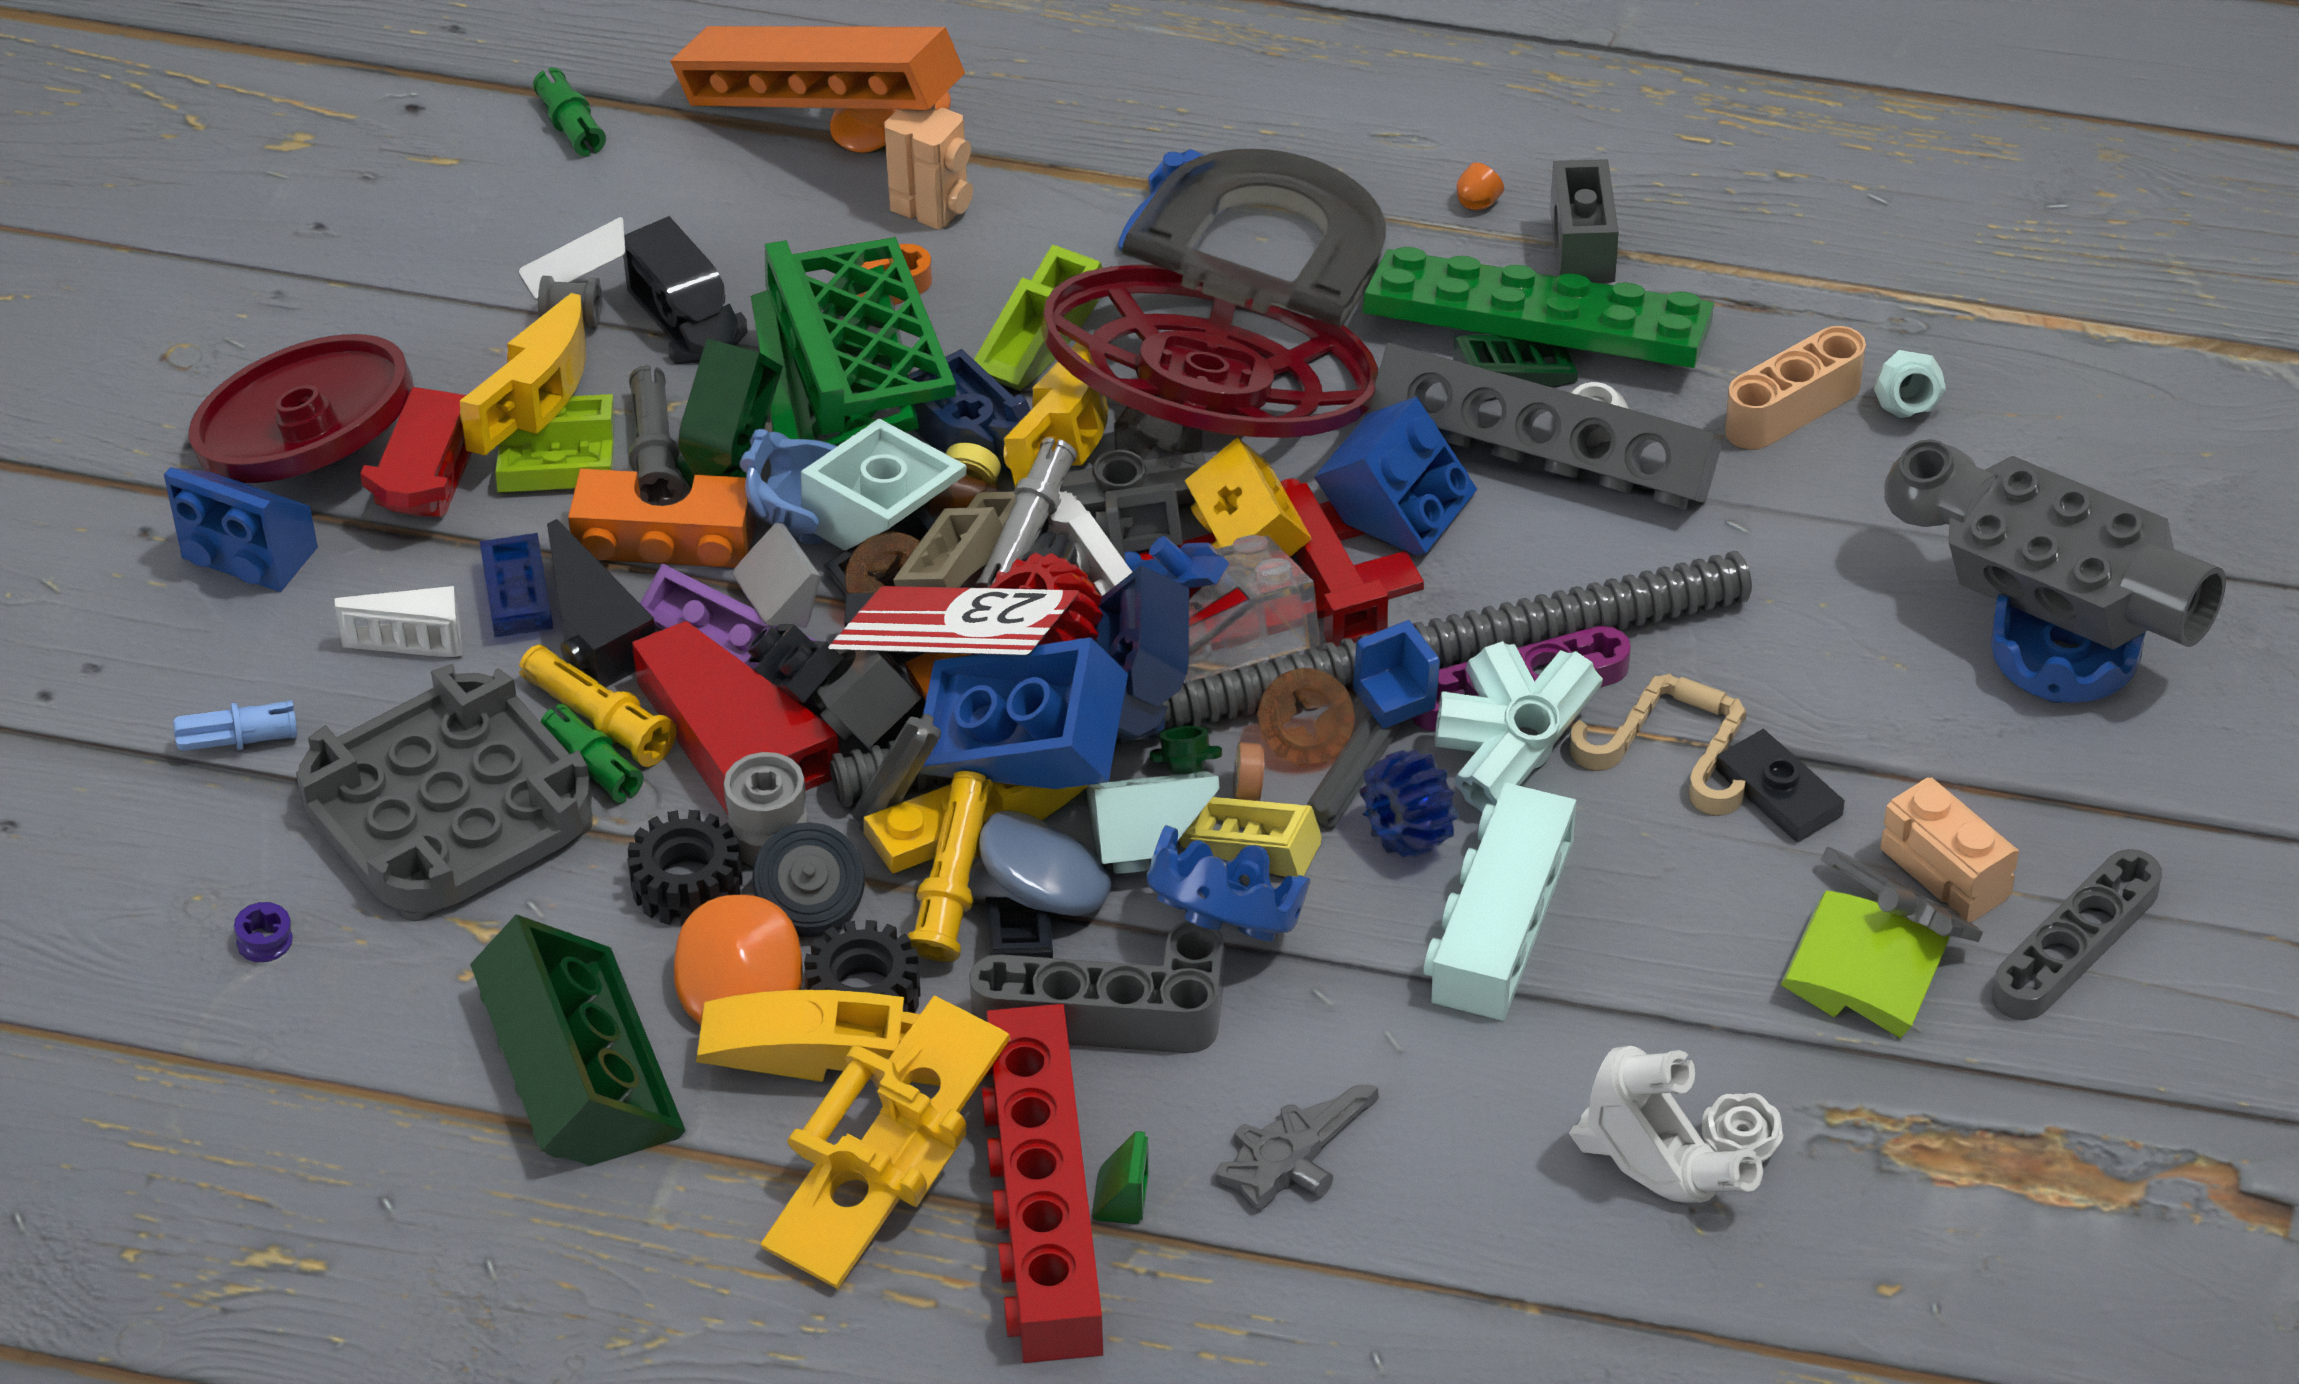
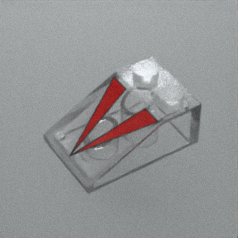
M1268 535L1243 536L1236 539L1233 545L1215 549L1218 555L1223 556L1229 562L1216 585L1189 588V665L1184 683L1320 645L1314 581Z

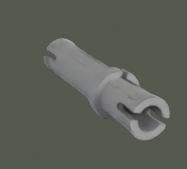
M1048 437L1042 440L1040 450L1027 478L1019 480L1015 487V504L982 575L975 584V588H989L995 582L998 571L1009 572L1012 563L1023 554L1029 552L1034 541L1039 536L1048 515L1054 514L1061 503L1059 491L1072 463L1077 457L1076 450L1070 444L1059 439L1053 451L1054 438Z

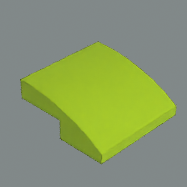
M613 394L571 396L568 403L556 417L537 434L517 429L498 446L495 470L497 492L571 489L576 487L580 469L614 470Z
M1826 890L1817 903L1780 985L1834 1018L1847 1006L1901 1039L1913 1025L1950 936L1946 935L1943 937L1925 925L1915 923L1900 915L1882 911L1877 902Z

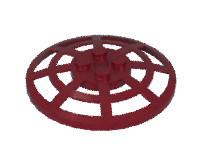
M1138 264L1090 270L1070 277L1055 287L1046 299L1042 316L1041 332L1045 345L1054 358L1074 377L1095 391L1127 407L1187 427L1247 437L1290 438L1317 435L1338 430L1357 421L1369 410L1376 389L1374 386L1378 376V366L1372 353L1361 339L1341 322L1294 296L1230 275L1168 265ZM1131 294H1171L1211 300L1214 303L1209 319L1179 314H1144ZM1104 297L1110 298L1123 317L1105 323L1093 335L1063 318L1077 306ZM1235 308H1243L1277 320L1312 339L1289 350L1260 334L1231 325ZM1158 330H1174V331L1159 332ZM1060 333L1087 348L1090 363L1085 361L1067 345ZM1132 333H1136L1143 341L1139 355L1111 344L1116 339ZM1256 351H1258V352H1260V353H1262V354L1268 356L1269 358H1266V359H1265L1263 356H1261V355H1260L1259 353H1257ZM1330 351L1351 373L1357 390L1322 392L1320 380L1307 362ZM1106 358L1136 370L1139 379L1118 378L1108 366ZM1289 371L1300 383L1302 391L1273 389L1274 375ZM1266 403L1298 405L1293 411L1277 417L1259 409ZM1346 405L1335 411L1310 416L1317 410L1318 406Z

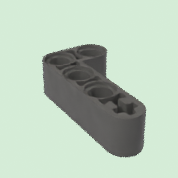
M1189 921L1177 924L1167 937L1163 966L1015 955H990L980 959L970 971L972 1015L987 1022L988 1010L1064 1004L1069 1045L1179 1053L1199 1052L1207 1049L1214 1043L1218 1034L1224 988L1223 935L1219 930L1204 928Z

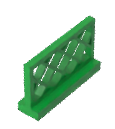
M896 237L796 254L791 253L787 240L765 244V287L822 435L844 431V416L956 397V382ZM888 259L890 266L883 274L861 267L865 262ZM824 269L836 275L826 284L806 276L805 272ZM849 280L871 287L863 297L842 290ZM884 293L905 301L897 311L876 303ZM829 302L851 310L842 321L821 313ZM864 316L885 324L878 334L856 326ZM898 330L920 338L913 348L890 340ZM844 339L865 347L857 358L835 350ZM878 353L901 361L892 372L871 364V361ZM913 367L934 374L937 379L916 382L906 378V376ZM858 376L880 385L877 390L852 394L850 386Z
M883 264L869 269L879 274H883L886 271ZM849 280L842 290L858 295L867 292L871 287ZM765 290L750 297L760 353L783 366L770 408L773 430L785 435L789 439L818 441V437L821 434L768 292ZM884 293L876 302L895 310L893 296ZM829 302L822 313L838 319L840 316L845 317L851 310ZM864 316L856 326L867 330L870 325L882 329L885 324ZM898 330L890 340L902 344L900 331ZM844 339L835 350L858 357L865 347ZM878 353L871 361V364L876 365L879 363L891 367L889 371L892 372L901 361ZM858 376L850 386L852 394L854 392L861 393L877 390L880 385ZM914 404L900 406V413L881 419L905 433L919 428ZM877 411L844 416V431L839 432L836 436L821 440V442L839 446L876 421L872 417Z

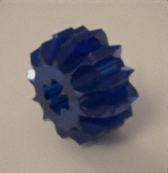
M1416 749L1408 752L1401 750L1386 755L1385 759L1377 761L1373 767L1364 771L1366 785L1359 790L1360 796L1366 803V811L1362 815L1369 818L1372 825L1371 836L1381 837L1382 846L1387 853L1398 852L1402 857L1409 855L1419 856L1431 852L1432 848L1442 845L1445 840L1454 836L1452 822L1459 817V812L1452 803V796L1456 791L1449 788L1446 782L1447 770L1437 769L1436 760L1431 753L1420 754Z

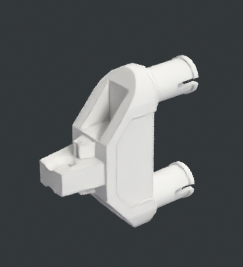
M1622 1046L1613 1048L1607 1054L1592 1087L1590 1107L1583 1112L1580 1122L1574 1125L1569 1132V1135L1582 1153L1610 1155L1623 1173L1658 1195L1675 1202L1701 1203L1709 1201L1717 1192H1750L1760 1185L1763 1175L1760 1158L1743 1160L1753 1159L1756 1152L1748 1148L1737 1151L1715 1152L1708 1143H1704L1670 1094L1686 1093L1694 1083L1695 1067L1693 1061L1675 1062L1685 1061L1688 1057L1686 1052L1674 1050L1668 1053L1646 1054L1640 1048Z

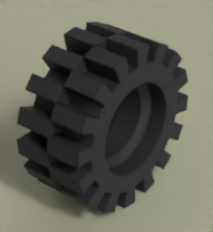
M678 810L667 812L669 822L662 823L658 816L648 821L649 832L640 827L634 833L635 843L629 842L627 860L634 901L637 906L643 904V912L650 918L659 912L660 923L671 925L674 916H680L682 926L695 909L709 900L725 895H740V885H743L738 838L733 836V829L728 823L720 826L719 817L711 813L705 821H701L700 810H689L688 819H679ZM682 861H697L706 864L701 870L690 874L679 875L664 871L667 867Z
M855 920L844 922L845 933L839 934L833 926L824 931L825 942L816 938L810 945L811 954L806 953L804 961L806 990L852 991L904 997L903 1012L916 1013L919 1007L918 997H921L918 954L916 948H912L911 939L905 933L897 938L896 927L886 924L883 931L879 932L877 930V921L866 920L865 929L856 930ZM858 972H874L886 977L875 985L861 988L850 987L840 982L843 978Z

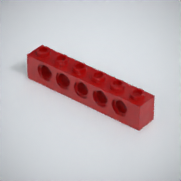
M1064 1004L988 1010L987 1022L1010 1035V1040L985 1075H992L993 1087L981 1088L985 1127L997 1126L998 1138L987 1139L990 1178L1003 1177L1004 1183L1003 1190H992L996 1230L1009 1229L1010 1242L998 1243L1001 1283L1014 1282L1016 1296L1004 1297L1007 1338L1020 1336L1023 1363L1103 1356L1102 1310Z

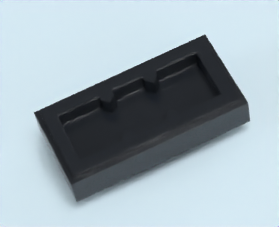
M1764 728L1717 755L1716 770L1731 784L1733 780L1746 781L1744 795L1796 842L1843 815L1845 800Z

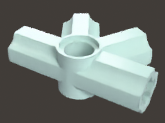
M1502 641L1483 648L1478 655L1467 662L1466 672L1479 697L1449 692L1441 693L1436 721L1435 747L1476 752L1457 774L1455 786L1462 792L1465 801L1483 812L1486 804L1496 806L1505 782L1520 786L1533 769L1542 766L1548 761L1556 741L1600 689L1603 678L1596 672L1593 663L1578 652L1566 653L1560 650L1534 682L1515 644L1508 645ZM1518 728H1531L1536 730L1539 735H1528Z

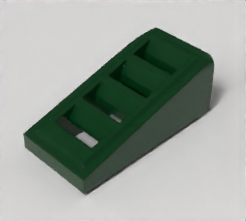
M1465 335L1454 338V361L1548 387L1578 381V372L1566 347L1497 335ZM1553 356L1556 364H1546L1543 358Z

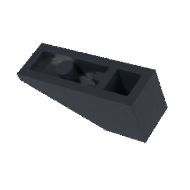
M558 519L547 523L565 641L560 645L561 653L565 662L578 668L606 688L636 672L632 642L656 632L654 617Z

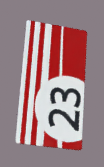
M883 586L878 589L829 645L828 649L1028 655L1076 598L1079 591Z

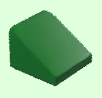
M1135 1131L1100 1167L1092 1210L1094 1220L1139 1224V1220H1143L1149 1177L1148 1137L1145 1136V1132Z

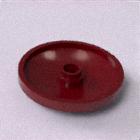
M342 334L301 342L249 364L215 388L200 404L193 415L189 426L190 444L198 462L206 472H212L242 483L271 482L299 476L350 455L385 431L401 414L409 393L414 386L413 377L400 348L393 342L378 336Z

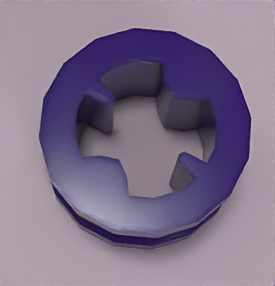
M272 902L251 904L242 909L235 918L236 946L239 953L247 960L253 962L276 960L287 953L292 945L291 919L288 912L280 905ZM263 928L267 933L274 932V934L264 937L259 931L254 933L253 931Z

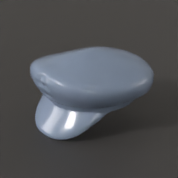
M1018 811L997 812L987 819V823L981 829L979 847L982 860L971 867L968 883L971 895L1007 897L1029 908L1071 916L1090 914L1099 909L1106 901L1111 890L1110 874L1106 866L1100 862L1099 857L1075 838L1032 815Z

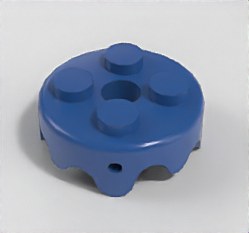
M1998 594L1992 627L1991 649L1995 662L2002 673L2021 689L2055 703L2091 702L2108 697L2121 690L2134 677L2141 662L2146 632L2113 650L2011 607L2010 597ZM2060 640L2067 644H2078L2079 647L2063 648L2056 645L2054 641Z
M1168 825L1164 826L1146 878L1149 887L1158 894L1157 899L1169 906L1186 910L1184 918L1195 925L1212 930H1220L1224 922L1238 926L1240 932L1264 941L1272 942L1276 933H1287L1295 928L1310 885L1309 878L1301 875L1297 877L1287 876L1281 885L1275 889L1269 879L1270 858L1267 851L1259 845H1248L1234 859L1223 861L1221 858L1213 856L1210 847L1205 842L1194 840L1183 853L1178 855L1176 848L1178 829ZM1244 875L1249 877V885L1243 883Z

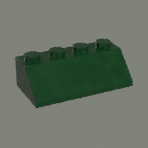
M516 914L473 960L470 966L480 990V999L487 1008L497 1034L498 1046L505 1055L515 1081L516 1093L523 1102L533 1128L534 1140L541 1151L555 1158L562 1157L592 1166L679 1139L686 1131L611 947Z

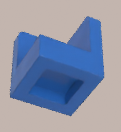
M1410 620L1359 639L1356 643L1353 691L1383 729L1436 708L1440 667L1439 657Z

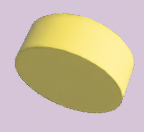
M957 443L947 449L946 455L967 465L966 475L990 484H996L1001 464L991 451L972 443Z

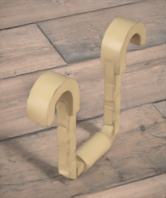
M1671 673L1662 676L1655 675L1639 697L1637 704L1634 705L1628 714L1625 723L1619 727L1609 743L1604 745L1590 744L1586 741L1587 725L1580 719L1573 725L1570 732L1569 747L1572 759L1576 764L1585 769L1599 771L1610 769L1622 760L1635 739L1636 733L1640 731L1648 718V714L1652 712L1660 696L1663 694L1672 695L1675 700L1716 715H1727L1719 727L1718 733L1714 735L1706 748L1705 754L1700 757L1692 770L1689 797L1696 809L1705 814L1715 816L1730 814L1742 805L1746 781L1733 780L1732 785L1724 790H1714L1706 786L1716 768L1717 755L1728 749L1730 741L1732 742L1742 722L1746 721V708L1743 707L1739 698L1734 699L1727 696L1726 692L1685 677H1674Z

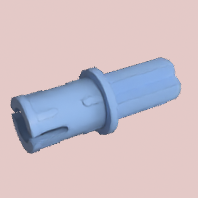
M287 700L268 705L239 708L237 703H231V710L178 716L173 722L176 746L181 751L236 744L237 750H243V744L274 739L297 738L293 701Z

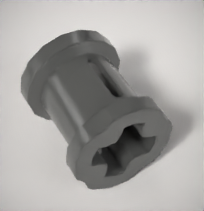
M543 275L541 277L538 291L539 318L570 293L581 295L583 321L586 322L587 327H598L602 306V290L599 278L589 277L587 283L556 282L552 276Z

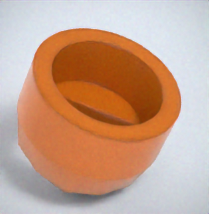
M1479 162L1471 163L1461 174L1456 185L1459 202L1465 208L1475 211L1487 209L1504 192V184L1499 175L1489 166Z

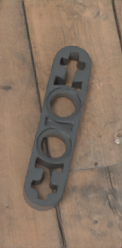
M2126 849L2111 855L1999 965L1996 970L1992 998L1996 1008L2004 1015L2019 1020L2034 1019L2045 1013L2154 904L2158 897L2162 878V868L2159 862L2153 856L2141 850ZM2121 880L2129 882L2124 887L2122 896L2118 893ZM2087 908H2099L2106 911L2112 917V920L2102 924L2092 923L2085 920L2079 912ZM2054 943L2063 944L2070 947L2076 956L2066 960L2055 959L2046 954L2043 948ZM2034 971L2037 974L2034 989L2027 986L2024 987L2032 979Z

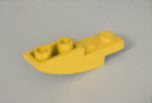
M570 293L507 343V364L460 400V420L463 425L466 451L485 456L517 429L537 434L568 403L578 387L586 363V340L581 295Z
M1076 343L1072 349L1090 363L1088 349ZM1059 362L1032 388L1033 409L1004 438V460L1006 466L1011 469L1015 487L1019 480L1027 478L1044 438H1054L1053 451L1059 439L1070 444L1077 452L1076 460L1072 465H1082L1096 448L1106 428L1109 412L1106 396L1074 377Z
M992 782L993 786L988 803L986 804L982 828L990 816L1000 811H1018L1044 820L1089 785L1049 789ZM952 784L864 817V835L892 874L935 858ZM979 841L975 853V858L981 856Z
M837 990L769 991L705 1001L696 1062L823 1082L826 1069L844 1071L848 1065L845 1056L853 1046H860L889 1059L920 1014L903 1012L904 997ZM929 1076L920 1077L913 1081L935 1086L941 1085L939 1080Z

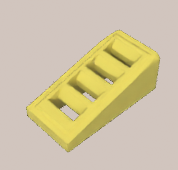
M1212 797L1179 838L1181 847L1187 848L1194 840H1201L1210 847L1213 856L1227 861L1234 859L1246 846L1259 845L1267 851L1270 858L1269 873L1282 877H1297L1305 875L1321 845L1322 836L1312 806ZM1218 820L1224 822L1219 831L1213 830ZM1241 827L1245 828L1243 833H1239Z

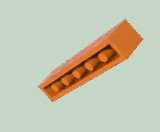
M707 26L670 60L690 106L929 110L965 74L946 27Z

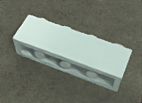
M1505 782L1496 806L1486 804L1478 829V840H1481L1478 850L1472 848L1467 850L1460 875V884L1464 886L1460 894L1451 893L1449 895L1442 920V929L1446 931L1442 940L1436 938L1431 940L1426 954L1424 975L1432 977L1431 1003L1505 1021L1574 841L1576 799Z

